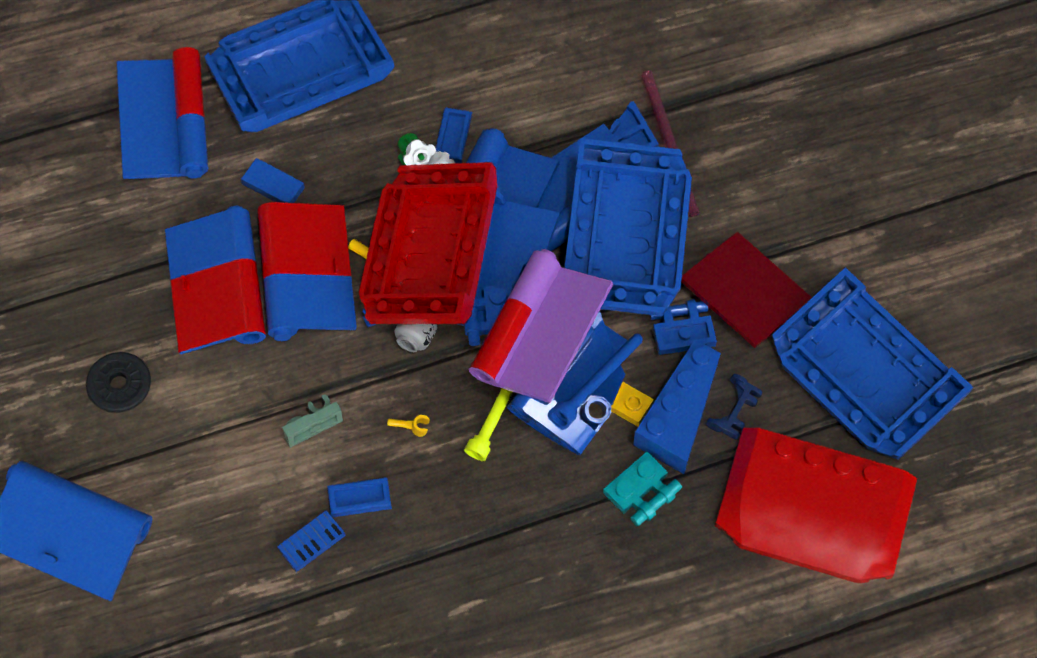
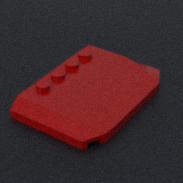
M492 162L400 165L397 169L399 175L392 184L387 183L381 192L359 289L360 300L363 302L366 311L365 318L370 324H465L472 315L498 187L496 167Z
M743 428L715 527L719 530L722 529L733 539V543L740 549L858 584L879 578L891 579L895 572L918 478L900 468L762 428Z

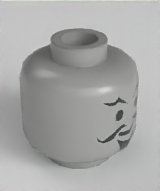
M397 324L394 333L398 345L414 353L417 350H425L429 346L438 328L437 324Z

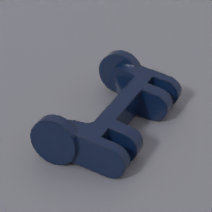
M733 374L730 381L737 389L738 402L730 415L721 419L708 418L706 425L716 432H722L737 440L740 434L736 430L742 431L745 427V424L736 418L744 403L755 407L758 403L755 397L760 398L763 392L748 383L743 376Z

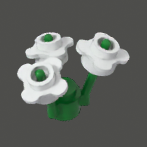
M414 133L405 134L398 141V148L401 151L398 159L402 165L455 163L453 159H449L450 155L448 152H436L434 145H426Z

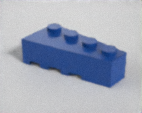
M695 339L635 431L633 441L635 447L648 452L654 458L682 474H685L721 355L720 352Z

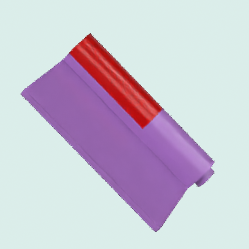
M541 249V251H534L468 370L476 379L484 383L551 403L609 294L613 282L562 268L553 252Z

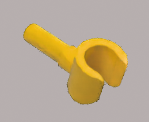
M418 415L414 421L389 418L387 425L411 429L414 435L422 437L426 435L428 429L419 428L417 424H429L430 419L426 415Z

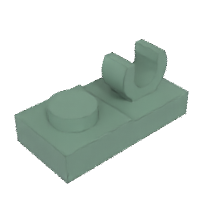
M326 394L322 395V400L325 404L322 408H315L311 401L308 402L310 415L296 416L282 427L289 447L291 448L342 422V412L338 403L334 402L331 404Z

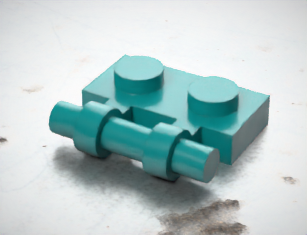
M646 452L603 489V494L623 514L633 507L637 512L630 519L636 526H639L645 520L650 521L656 515L655 511L664 503L669 504L676 498L675 494L682 489V485L676 479L668 485L663 484L661 481L667 477L668 472ZM651 490L657 494L649 502L642 500Z

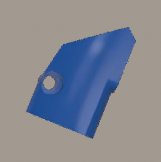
M600 311L551 403L516 393L507 406V409L527 425L577 455L583 453L603 423L610 417L611 407L626 375L620 365L577 409L576 419L569 427L561 428L551 420L550 410L558 402L569 400L615 354ZM590 404H597L601 407L602 417L600 419H595L590 415Z

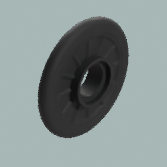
M115 352L103 356L93 364L86 378V390L91 401L97 407L109 412H124L136 407L145 399L151 386V375L147 365L139 357L126 352ZM116 376H124L126 383L121 388H113L110 385L111 380Z

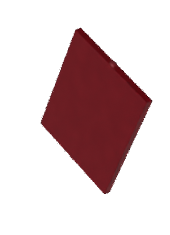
M738 231L711 253H707L705 258L682 275L681 280L687 288L754 348L779 329L812 298Z

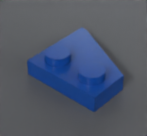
M630 102L621 117L616 119L611 125L610 132L621 143L659 147L658 141L635 102Z

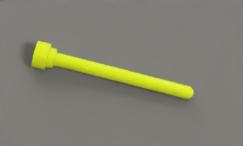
M501 388L479 434L474 435L473 439H469L464 449L466 454L480 461L486 460L491 450L489 439L513 391Z

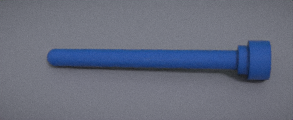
M634 334L569 400L558 402L549 412L551 420L561 428L569 427L576 419L577 409L642 343L643 337L640 334Z

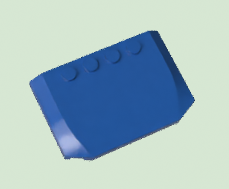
M357 0L312 1L225 36L218 43L219 48L211 55L207 53L204 56L205 62L241 130L250 132L261 131L382 81L395 68L392 57Z
M580 138L565 268L613 282V286L601 307L602 310L663 316L680 291L692 182L691 174L685 166L680 149Z
M846 267L772 334L782 368L866 449L897 460L973 390V386L953 367L950 369L946 367L868 294L866 286Z

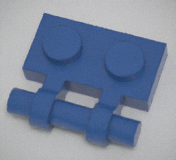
M512 282L483 287L484 298H476L475 296L472 315L464 325L465 335L468 336L470 346L480 345V335L489 333L514 288ZM486 310L487 321L478 322V311Z
M695 299L686 300L685 304L669 306L663 316L649 315L650 320L662 319L663 323L653 325L658 355L688 351L695 339L709 347L716 346L717 340L711 315L699 317L698 314L708 312V306L703 301L696 302ZM687 315L689 318L673 321V317Z

